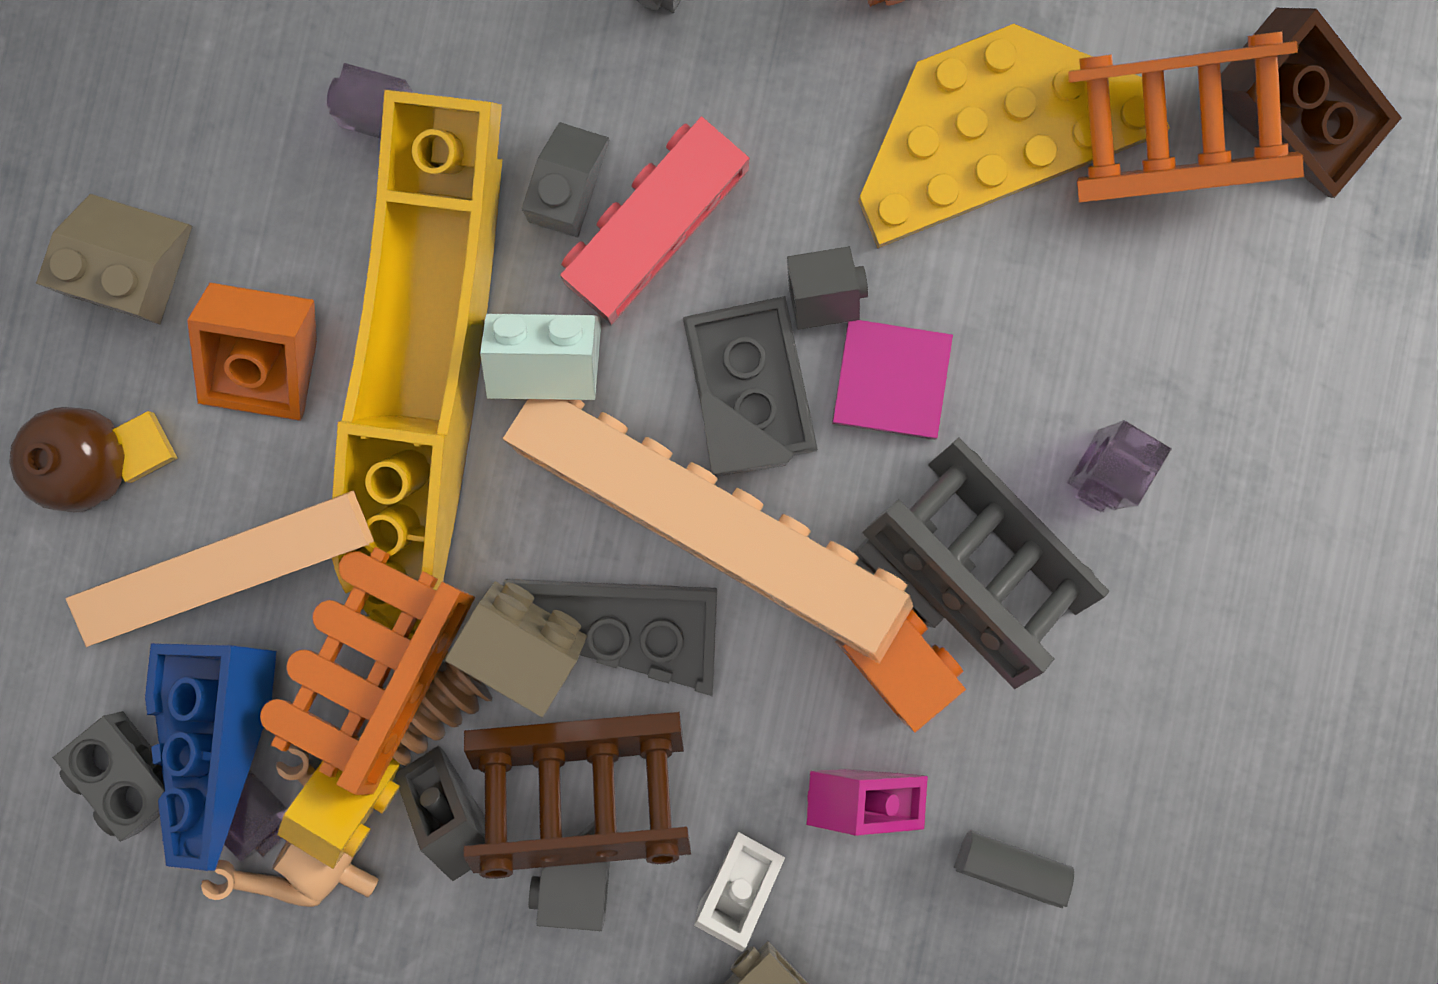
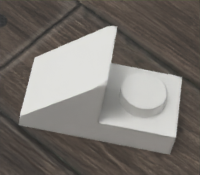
M738 832L727 850L713 883L699 902L694 926L743 952L785 857Z

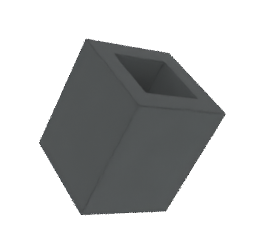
M850 246L787 256L788 286L797 330L860 320V298L868 297V284L864 266H854Z

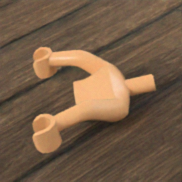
M291 744L288 750L292 754L301 757L303 762L296 767H290L283 762H277L276 768L282 778L298 780L305 786L316 770L309 763V753ZM286 841L273 864V869L285 878L236 871L233 864L229 861L219 860L215 872L225 876L228 881L217 885L209 880H203L201 889L207 898L213 900H221L227 897L234 889L269 896L289 904L315 907L333 891L338 883L368 898L374 891L378 878L352 865L353 858L345 853L335 868L332 869Z

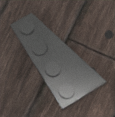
M505 579L503 582V586L506 582H511L527 590L534 597L532 603L551 614L553 610H559L578 621L581 625L579 631L587 635L580 653L581 656L597 660L596 663L613 668L619 666L646 674L651 679L668 684L669 682H674L695 688L694 691L713 696L717 588Z

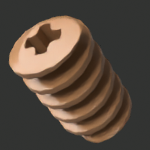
M449 652L444 657L447 669L443 672L437 671L393 756L401 765L407 766L410 763V750L417 754L424 753L427 750V737L435 741L444 738L446 732L443 722L452 728L461 725L463 719L460 709L468 714L477 713L480 707L477 696L486 701H492V696L484 683L445 661Z

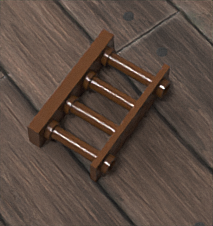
M680 712L464 730V752L473 770L479 769L485 773V844L464 846V858L473 874L480 873V876L483 878L500 879L513 875V870L645 858L651 864H669L678 861L680 855H691L688 827L672 828L667 758L673 752H684ZM640 755L643 759H646L650 830L617 833L614 762L618 761L619 757ZM587 760V762L592 764L595 835L562 837L560 767L564 766L565 762ZM533 765L538 768L540 839L507 842L506 772L510 771L512 766Z

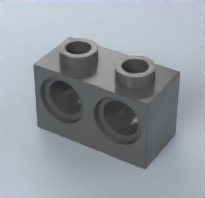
M123 711L102 716L52 757L61 768L59 774L64 784L74 793L84 796L95 810L93 817L97 825L106 834L116 836L120 842L139 834L160 817L158 800L162 793L165 792L162 765L153 764L150 744ZM96 745L104 748L108 754L109 763L105 771L100 770L93 761V751ZM129 786L135 788L141 794L143 803L140 812L133 811L126 802V792Z

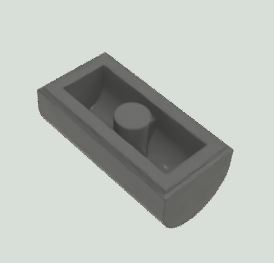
M971 830L966 834L954 865L956 872L1062 909L1063 906L1067 907L1074 882V868L1072 866Z

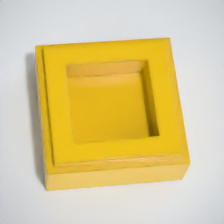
M147 411L113 429L118 443L122 444L125 455L122 477L125 482L133 483L178 459L154 412Z

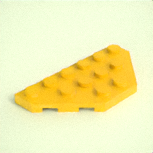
M1011 24L918 61L858 200L877 249L1093 163L1087 82L1069 83L1068 75L1069 71L1080 69L1079 59L1092 56L1019 25ZM1135 74L1108 78L1114 154L1146 142L1142 77Z

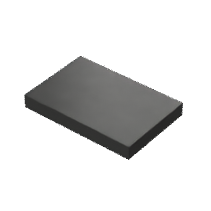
M786 296L683 317L699 399L708 390L793 452V456L818 450Z

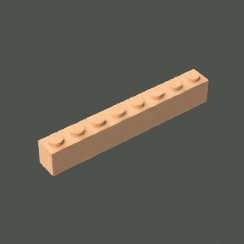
M528 399L503 437V440L518 454L877 663L881 662L913 608L910 595L904 592L907 587L904 581L881 568H878L874 575L855 565L859 558L847 548L833 541H829L825 548L808 538L811 532L810 529L799 521L785 514H782L779 520L770 517L761 511L764 504L751 494L735 488L731 495L715 485L718 478L708 470L693 462H690L685 469L671 461L670 458L673 453L657 441L645 437L642 443H639L625 435L628 427L614 417L601 412L598 418H595L582 410L585 404L581 400Z

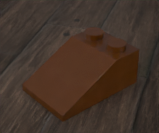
M1276 7L1254 35L1282 31L1283 42L1297 41L1298 53L1278 55L1282 143H1288V152L1298 151L1303 155L1304 178L1327 197L1335 198L1402 117L1317 9ZM1255 58L1231 61L1221 73L1223 106L1239 125L1259 140Z

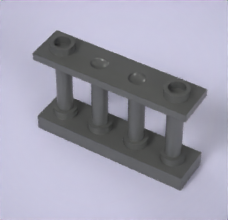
M958 437L928 464L940 478L910 509L898 499L862 533L982 657L1016 689L1043 674L1054 661V657L1040 644V641L1064 612L1069 609L1074 615H1077L1105 598L1110 591L1094 575L1092 570L1084 565L982 461L981 457ZM956 493L975 512L977 517L946 548L925 524ZM993 531L1015 555L985 588L963 563ZM1031 570L1053 593L1023 627L1002 605V602Z

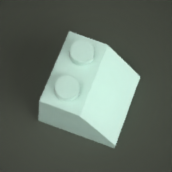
M486 314L480 355L487 399L595 400L601 316Z

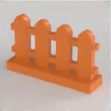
M374 547L370 556L359 551H352L342 557L339 563V574L344 581L354 586L345 604L326 600L317 605L313 612V623L319 631L328 635L319 654L309 650H298L289 657L287 673L292 680L302 685L293 703L287 700L274 699L264 705L260 714L263 727L276 735L271 743L272 746L281 751H288L291 744L316 756L323 760L319 771L329 777H336L340 769L343 772L336 785L355 795L375 793L475 599L474 596L444 582L440 583L437 590L433 589L438 578L424 571L419 579L416 580L386 565L391 554L377 547ZM370 594L402 610L393 629L360 613ZM417 619L421 620L412 639H409L408 636ZM343 644L376 660L367 679L335 663ZM391 669H393L395 672L385 689L382 686ZM317 694L350 710L341 729L309 712ZM365 719H367L369 722L359 739L356 736Z

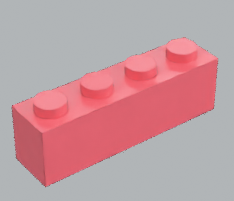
M702 116L692 127L686 123L674 133L666 146L670 152L657 166L653 163L645 166L631 185L635 190L622 206L618 202L613 203L597 222L596 226L600 231L587 245L583 241L576 244L562 261L561 265L565 270L560 276L564 284L611 325L749 171V157Z

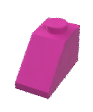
M851 769L810 771L806 825L855 836L922 830L925 826L928 776Z

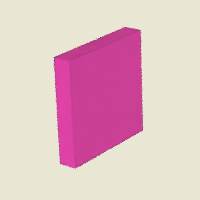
M863 320L847 322L832 424L936 440L939 432L953 335Z

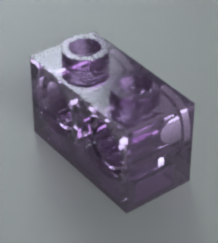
M1122 420L1098 429L1067 483L1079 490L1076 495L1078 500L1099 512H1104L1106 508L1116 511L1120 508L1138 506L1172 448L1127 421Z

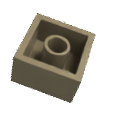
M495 581L476 606L445 661L543 718L576 664L587 635L579 631L581 628L580 623L566 613L553 610L550 614L533 604V595L524 588L511 582H506L503 586Z

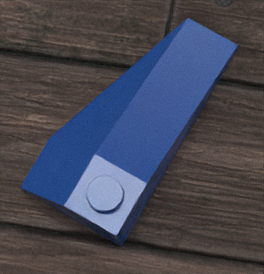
M151 643L145 703L147 715L155 716L159 744L152 746L151 750L153 764L162 765L165 792L159 798L158 806L166 866L203 871L216 870L264 728L260 720L261 710L266 703L272 700L277 651L231 645Z

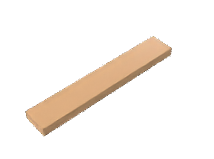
M353 490L76 593L65 599L85 646L88 647L372 543L374 540Z

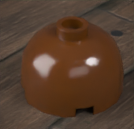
M58 407L35 414L19 429L11 445L9 464L14 481L28 499L50 510L83 512L95 507L101 501L109 500L116 494L123 480L122 471L125 454L122 444L118 443L117 436L112 430L116 427L108 418L91 409Z

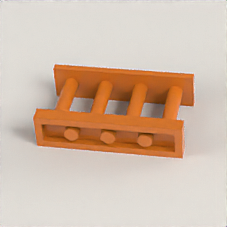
M1281 31L1248 36V47L1117 65H1113L1112 54L1079 59L1080 69L1068 72L1069 83L1087 82L1093 166L1088 167V176L1078 177L1077 180L1079 203L1304 177L1303 155L1298 151L1288 152V143H1282L1278 55L1298 53L1297 41L1283 42ZM1255 58L1259 146L1254 147L1253 157L1232 159L1231 150H1225L1220 63ZM1198 66L1203 153L1198 154V163L1176 165L1175 157H1170L1164 70ZM1142 73L1148 159L1142 160V170L1121 172L1120 163H1115L1108 78Z

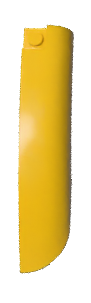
M384 90L377 194L370 259L354 361L342 420L337 425L332 498L354 490L374 541L352 551H359L370 556L374 547H377L391 554L386 565L416 580L419 579L423 571L438 578L433 588L437 590L444 579L454 529L480 371V352L489 301L503 160L497 159L502 104ZM347 553L332 558L335 572L345 594L351 593L354 587L344 581L339 574L340 560ZM371 594L362 608L367 613V617L390 629H393L402 610ZM417 619L408 636L409 639H412L421 620Z

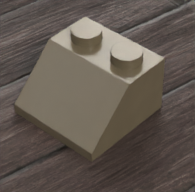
M89 194L52 233L36 284L62 295L160 325L192 226Z

